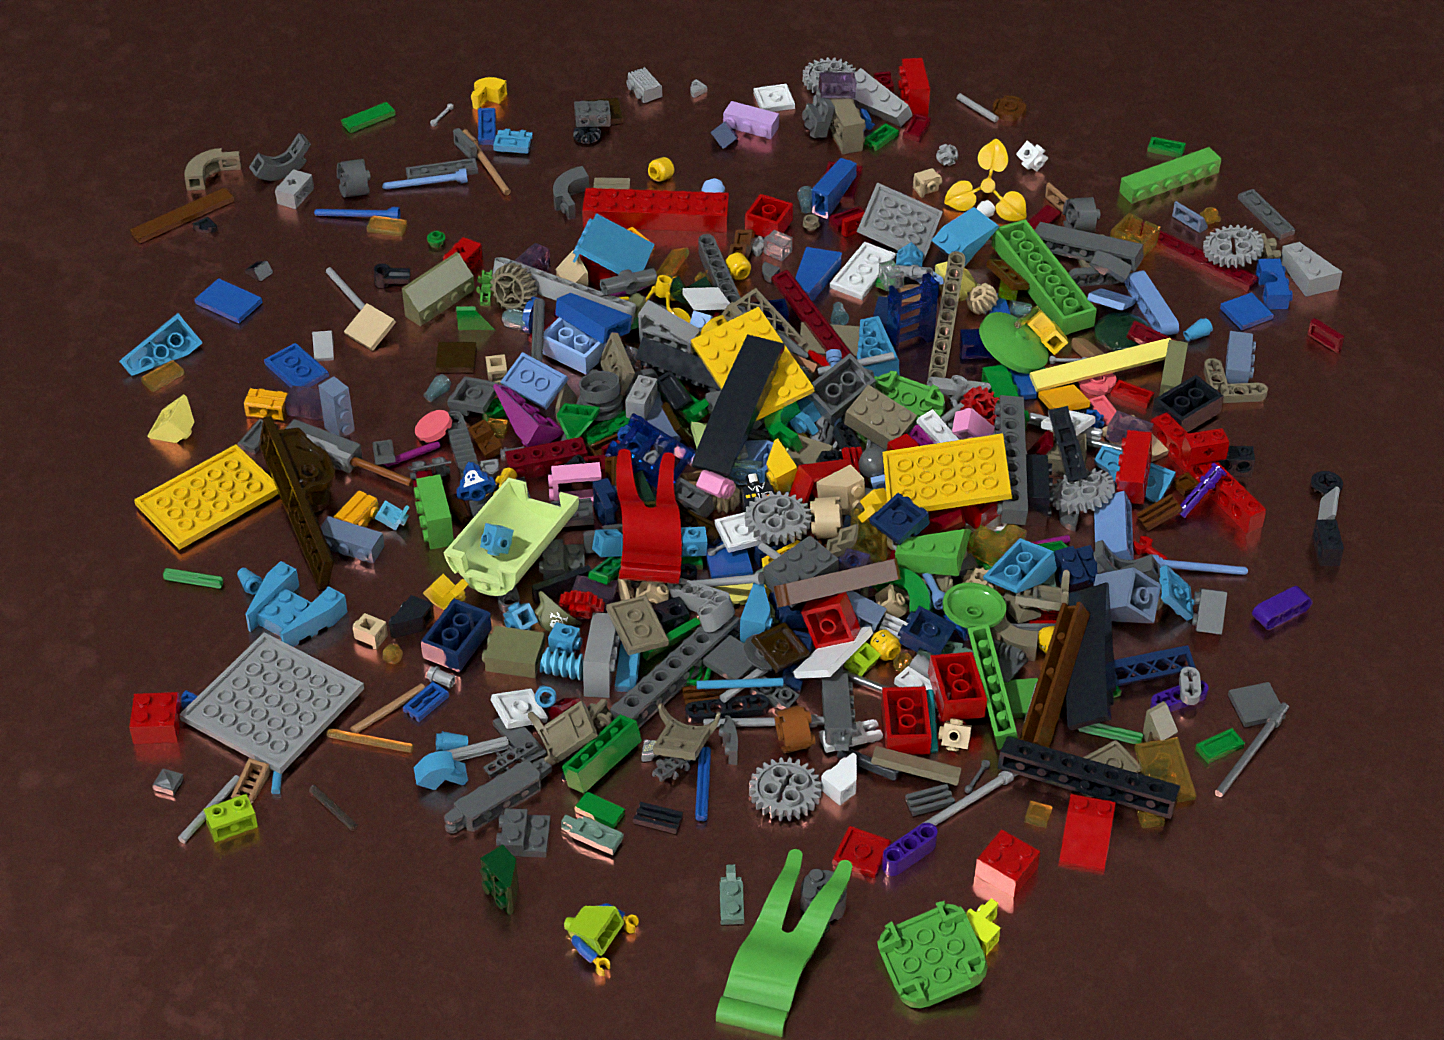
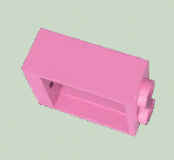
M600 462L551 466L552 474L548 475L549 487H553V489H549L550 501H560V492L558 491V484L601 480ZM593 489L563 492L577 496L579 499L591 498L592 506L594 505Z

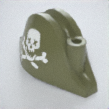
M539 592L540 605L534 613L537 615L539 624L543 629L551 633L556 622L571 626H580L582 624L563 611L543 592Z

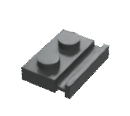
M591 498L579 499L577 511L564 527L594 524ZM551 501L552 505L561 507L560 501Z

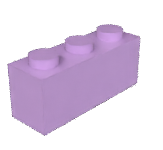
M731 101L723 112V122L727 121L734 130L772 139L779 128V113Z

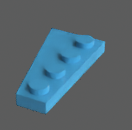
M1102 445L1094 459V464L1105 472H1108V470L1119 471V455L1122 452ZM1151 463L1145 498L1153 504L1163 499L1176 477V472Z

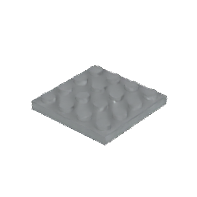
M877 183L857 232L896 250L912 242L923 252L922 261H924L943 211Z

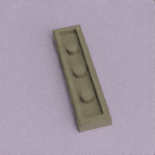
M875 746L871 761L875 765L952 785H958L961 773L960 767Z

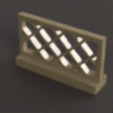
M756 288L736 302L727 305L722 313L728 322L744 314L738 306L747 307V312L750 311V308L755 309L759 307L762 312L765 310L772 314V318H766L772 323L774 330L776 329V324H780L785 328V332H782L789 338H794L800 347L806 344V341ZM755 296L759 300V304L750 303V298Z

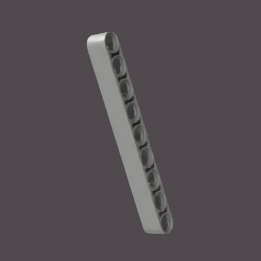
M495 258L493 274L505 264H521L522 269L527 268L528 274L532 273V280H536L534 285L538 287L535 291L537 294L557 301V298L573 293L632 316L631 325L634 322L635 303L610 294L603 295L601 291L507 258Z

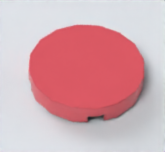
M1110 373L1078 381V385L1084 392L1091 395H1106L1116 385L1117 378L1116 375Z
M444 410L430 412L419 420L415 426V434L420 441L424 440L426 443L437 441L446 434L447 428H451L452 418Z

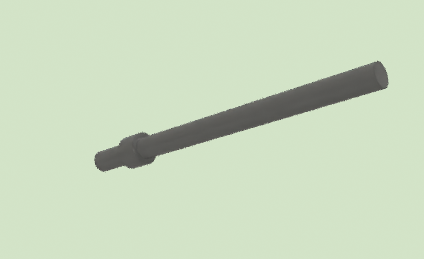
M1282 703L1275 713H1271L1267 719V724L1216 789L1215 794L1218 797H1223L1272 730L1283 721L1282 717L1289 709L1288 704Z

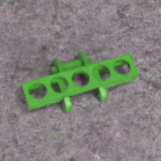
M482 270V279L480 276L477 277V281L481 283V290L479 286L476 288L477 293L480 294V306H491V292H494L491 290L493 285L490 283L493 279L492 270L490 272Z

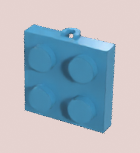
M1169 566L1161 567L1159 581L1163 602L1170 605L1175 613L1181 615L1186 621L1192 619L1194 600L1191 595V586Z

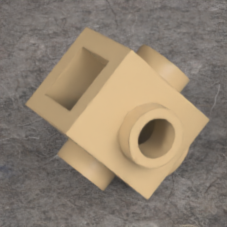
M645 581L639 583L636 597L646 595L651 605L669 600V590L665 584Z
M951 718L950 722L946 721L945 725L940 726L938 739H942L941 745H945L946 749L951 751H959V748L968 749L972 725L963 724V720ZM951 732H956L958 737H952Z

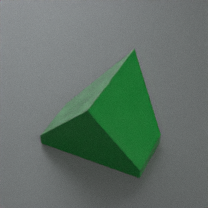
M456 307L458 330H495L479 314L477 307Z
M564 403L557 413V418L567 440L580 437L600 412V407Z

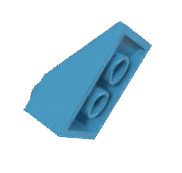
M973 207L943 226L931 241L948 257L954 251L963 253L965 256V267L995 233L999 225Z
M1019 538L983 576V579L1012 592L1020 593L1044 583L1057 570L1054 551Z
M753 583L740 618V641L743 643L751 635L760 634L771 629L773 626V618H770L771 609L764 584L757 585Z

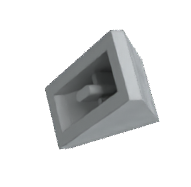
M333 331L312 332L314 359L316 361L334 360Z

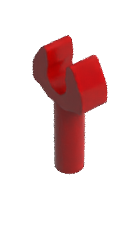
M1140 536L1139 543L1133 541V550L1137 555L1147 553L1149 555H1159L1163 560H1168L1165 555L1152 547L1153 540L1151 538Z

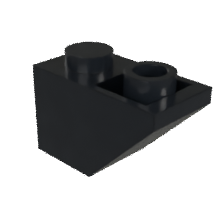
M411 595L406 602L404 601L395 616L393 615L388 623L390 636L397 638L423 632L434 618L433 603Z

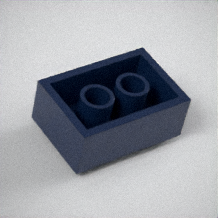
M453 599L421 640L423 658L460 672L492 630L490 612Z

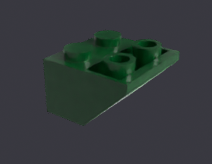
M502 844L480 858V873L483 880L481 885L488 895L491 894L494 897L497 906L500 909H505L511 915L514 913L519 888L517 860Z

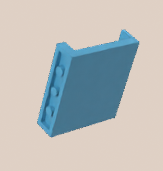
M596 213L594 219L589 218L573 251L575 257L572 262L575 263L579 254L617 274L625 269H629L634 273L644 270L655 244Z

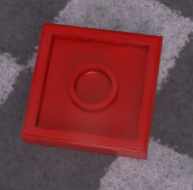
M849 826L832 859V864L838 866L840 861L848 860L852 863L853 872L875 879L882 865L883 852L891 845V840Z

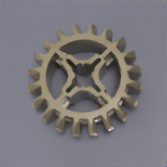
M515 263L505 264L498 268L492 275L493 279L490 281L493 285L491 287V290L494 291L493 297L497 298L496 303H500L501 308H506L507 312L512 311L513 314L524 312L526 303L531 300L532 296L536 297L538 295L535 292L538 287L534 285L536 280L531 278L532 273L528 274L527 268L522 269L521 264L516 265Z

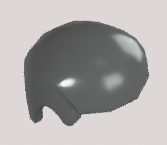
M871 447L861 454L858 465L859 471L863 476L871 478L884 475L882 453L885 451L884 449Z

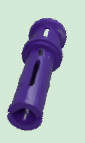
M1214 462L1211 464L1210 470L1200 477L1201 482L1181 503L1180 506L1183 511L1179 514L1182 517L1186 518L1209 490L1215 489V484L1221 477L1227 475Z

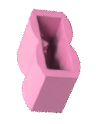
M707 470L701 472L696 484L698 489L723 499L731 497L735 491L734 481Z

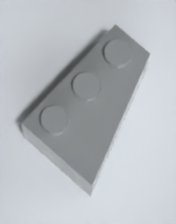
M1301 242L1283 246L1281 254L1282 266H1285L1287 273L1306 297L1339 289L1342 277L1341 270Z
M648 300L638 313L639 341L641 342L642 337L694 354L695 349L691 345L690 340L700 335V329Z

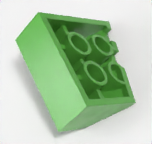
M971 529L907 538L901 545H897L895 551L898 566L911 570L914 573L959 576Z

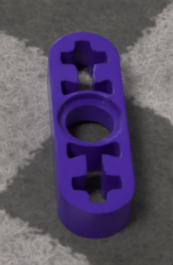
M1200 680L1202 692L1199 702L1206 699L1208 693V685ZM1176 686L1153 695L1150 708L1163 701L1167 704L1170 712L1189 705L1174 697V695L1180 694V687Z

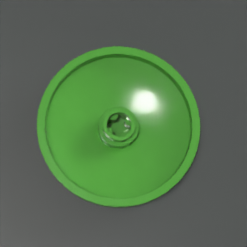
M994 312L987 315L980 324L979 334L984 346L995 359L1006 367L1020 373L1030 374V372L1041 370L1046 365L1049 357L1047 347L1023 320L1007 313Z

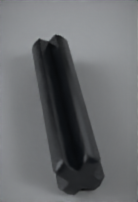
M850 748L849 751L840 750L837 752V757L840 759L855 753L857 766L893 781L899 775L898 770L872 764V757Z

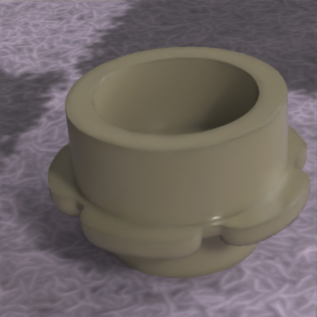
M810 214L805 216L803 220L804 228L814 231L820 227L819 218L816 215Z

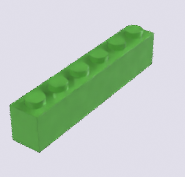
M1210 147L1121 178L1119 192L1133 204L1219 173L1221 158Z
M989 624L968 628L975 662L987 697V709L997 749L1000 750L1007 736L1017 739L1018 736Z

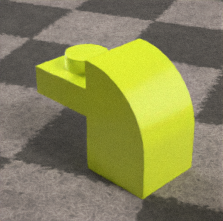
M992 898L985 905H980L976 912L969 909L966 914L985 956L999 942L1001 929L992 923L997 917L999 904Z

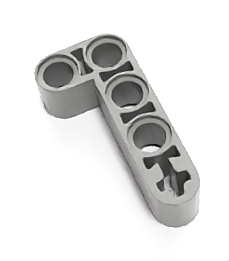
M680 578L679 584H667L671 598L680 596L687 609L698 613L705 632L716 631L735 614L728 592L684 578Z

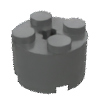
M364 159L343 161L337 164V179L340 178L341 184H339V189L343 197L370 193L367 182L370 180V172L365 170Z
M1094 198L1067 199L1063 206V215H1066V221H1063L1064 227L1095 233L1097 220L1100 219V210L1096 209Z
M813 869L803 879L800 888V908L804 913L834 872ZM847 887L828 924H830V921L838 920L844 915Z

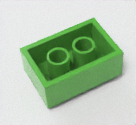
M439 474L417 478V487H414L415 499H419V501L415 502L417 514H421L419 516L420 526L425 528V530H422L424 542L429 543L430 550L450 546L454 541L452 519L441 476Z

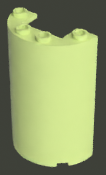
M508 477L444 551L445 559L454 573L458 572L472 589L491 596L505 595L515 587L575 514L579 506V497L560 492L561 507L529 498L526 482ZM485 523L502 525L514 530L508 554L500 553L499 556L487 554L488 550L480 547Z

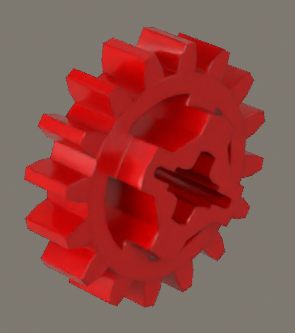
M981 386L973 387L963 395L964 399L961 400V403L964 404V407L961 410L972 408L983 418L989 416L986 420L994 425L995 418L998 417V415H994L995 403H997L999 398H994V392L989 393L987 387L984 389Z
M574 590L571 593L564 592V594H561L559 607L572 617L590 619L593 613L604 612L605 602L592 592Z

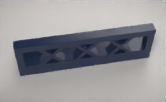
M1186 645L1114 660L1116 687L1180 674L1181 670L1185 667H1181L1176 663L1186 660L1188 666L1185 667L1196 669L1189 646ZM1170 665L1165 671L1156 668L1158 666ZM1149 669L1148 673L1145 675H1141L1136 672L1138 670ZM1129 673L1127 678L1118 680V674Z

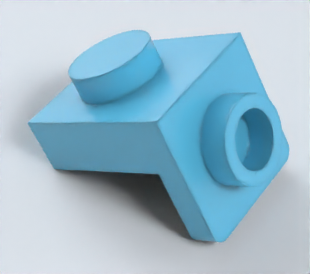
M385 500L375 519L396 531L399 524L404 525L409 515L406 513L409 506L406 505L401 510Z

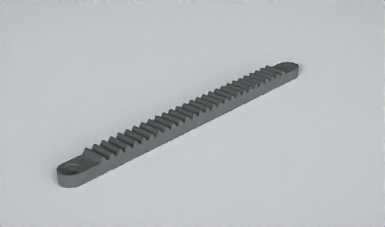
M450 411L448 414L451 418L459 421L452 423L451 428H447L446 432L460 479H462L464 468L468 462H474L478 466L479 464L462 413ZM488 495L481 501L467 500L472 518L488 502ZM516 585L505 595L496 596L499 608L504 613L509 611L507 607L510 606L504 604L505 601L513 600L515 603H520Z

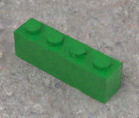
M1005 365L983 367L981 382L991 385V389L988 392L991 393L993 391L994 398L998 397L1000 399V395L1019 397L1017 385L1013 384L1012 374L1010 371L1008 372ZM1024 409L1026 430L1027 422H1029V413Z
M620 714L596 738L591 740L566 762L562 768L568 787L585 793L642 741L637 721Z

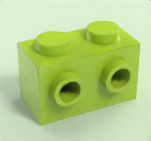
M247 794L203 809L206 823L214 842L258 827L256 815Z

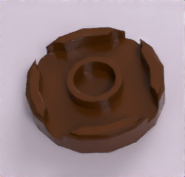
M1007 95L1003 96L1002 99L997 98L993 102L992 112L999 119L1016 121L1026 115L1027 105L1023 103L1021 98Z

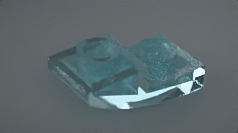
M1011 300L1009 305V311L1015 316L1028 315L1032 308L1030 303Z

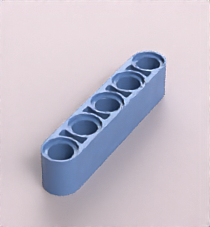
M1141 270L1129 273L1124 284L1130 295L1136 298V304L1151 327L1166 336L1178 334L1179 323L1146 272Z

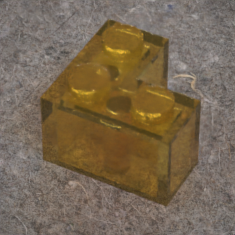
M1007 524L999 533H996L980 525L969 538L968 554L972 553L979 560L994 566L1019 538L1026 540L1027 531L1015 524Z

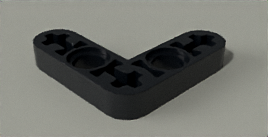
M838 422L832 434L840 449L845 447H861L852 428L845 425L844 422ZM822 451L817 457L816 463L842 460V451Z

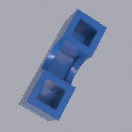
M1280 258L1258 259L1256 276L1259 277L1258 284L1265 285L1262 298L1264 305L1268 309H1288L1289 301H1292L1293 298L1292 290H1289V279L1285 277V266H1282Z

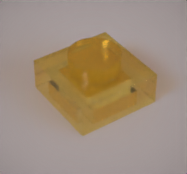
M1136 810L1142 828L1164 826L1165 819L1163 816Z

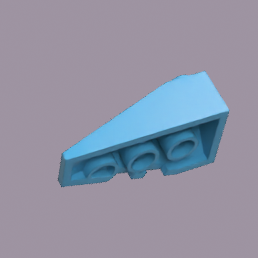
M176 314L119 362L133 376L189 355L203 342L183 318Z
M879 316L860 319L857 359L893 352L894 360L863 367L873 370L874 377L890 373V370L897 371L899 375V359Z

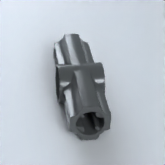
M654 268L634 273L629 269H625L616 277L600 280L601 292L603 295L625 291L627 294H633L640 287L656 284L657 275Z

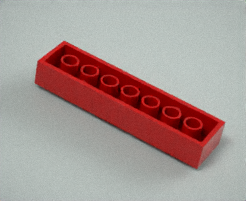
M585 188L582 209L583 227L585 228L589 218L594 219L597 213L625 229L634 227L639 230L727 233L729 193Z

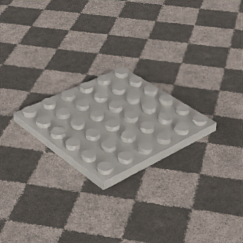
M264 632L191 702L179 716L181 721L251 759L269 764L270 769L281 774L364 690V684Z

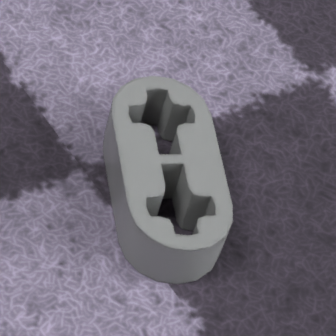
M1185 667L1180 673V698L1185 704L1195 705L1200 700V673L1193 667ZM1188 676L1191 677L1192 682L1188 680ZM1188 690H1192V696L1189 694Z

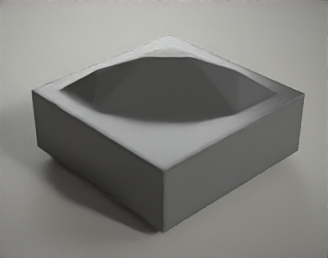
M162 769L153 783V789L174 796L184 780L183 774Z

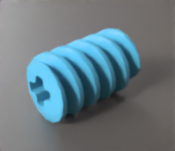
M547 647L541 658L540 673L545 671L549 675L553 672L554 676H559L561 673L563 678L569 675L572 680L577 677L579 681H582L584 679L583 654H580L578 659H575V652H572L570 657H567V651L564 650L560 656L558 649H555L554 653L551 654L550 647Z

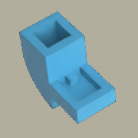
M802 398L797 402L801 412L789 423L798 435L802 432L814 435L819 431L814 422L822 416L812 401Z
M438 751L428 754L414 767L416 784L432 790H436L444 780L464 785L468 781L465 763L453 760L452 752Z

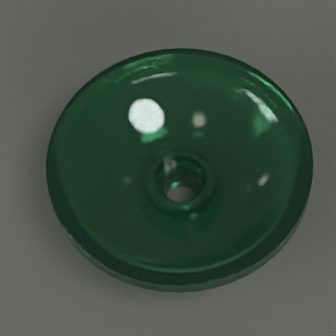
M1112 312L1104 315L1096 322L1094 334L1102 346L1112 351H1118L1140 345L1126 338L1134 320L1148 327L1150 326L1145 320L1133 313Z

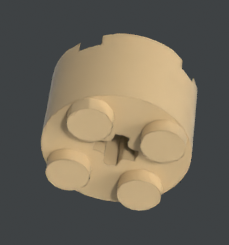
M840 496L815 498V501L810 502L811 514L815 515V522H811L812 534L817 536V539L838 537L839 530L843 529L842 507H839V504H837V502H841Z

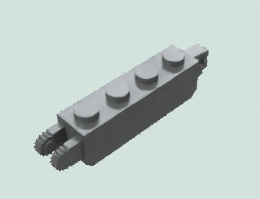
M840 666L830 677H822L825 743L834 745L835 751H849V745H852V736H856V723H852L855 722V709H851L854 708L853 684L848 682V673H843V668Z
M544 758L533 763L526 759L514 765L505 773L497 775L485 785L479 786L468 795L460 797L454 802V809L444 816L446 831L453 834L463 828H466L468 831H476L499 817V815L504 814L505 808L512 809L541 791V780L552 772V766L545 762Z

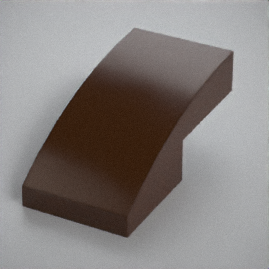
M736 230L734 244H730L729 255L742 253L748 259L755 232L753 230Z
M485 419L468 428L487 460L504 452L502 445Z

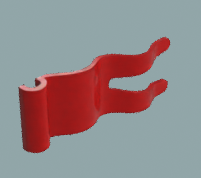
M628 449L618 451L616 484L623 526V550L621 570H619V579L669 584L680 583L682 561L681 522L674 494L675 455L667 452L662 456L658 476L656 506L649 508L645 506L636 490L631 452Z

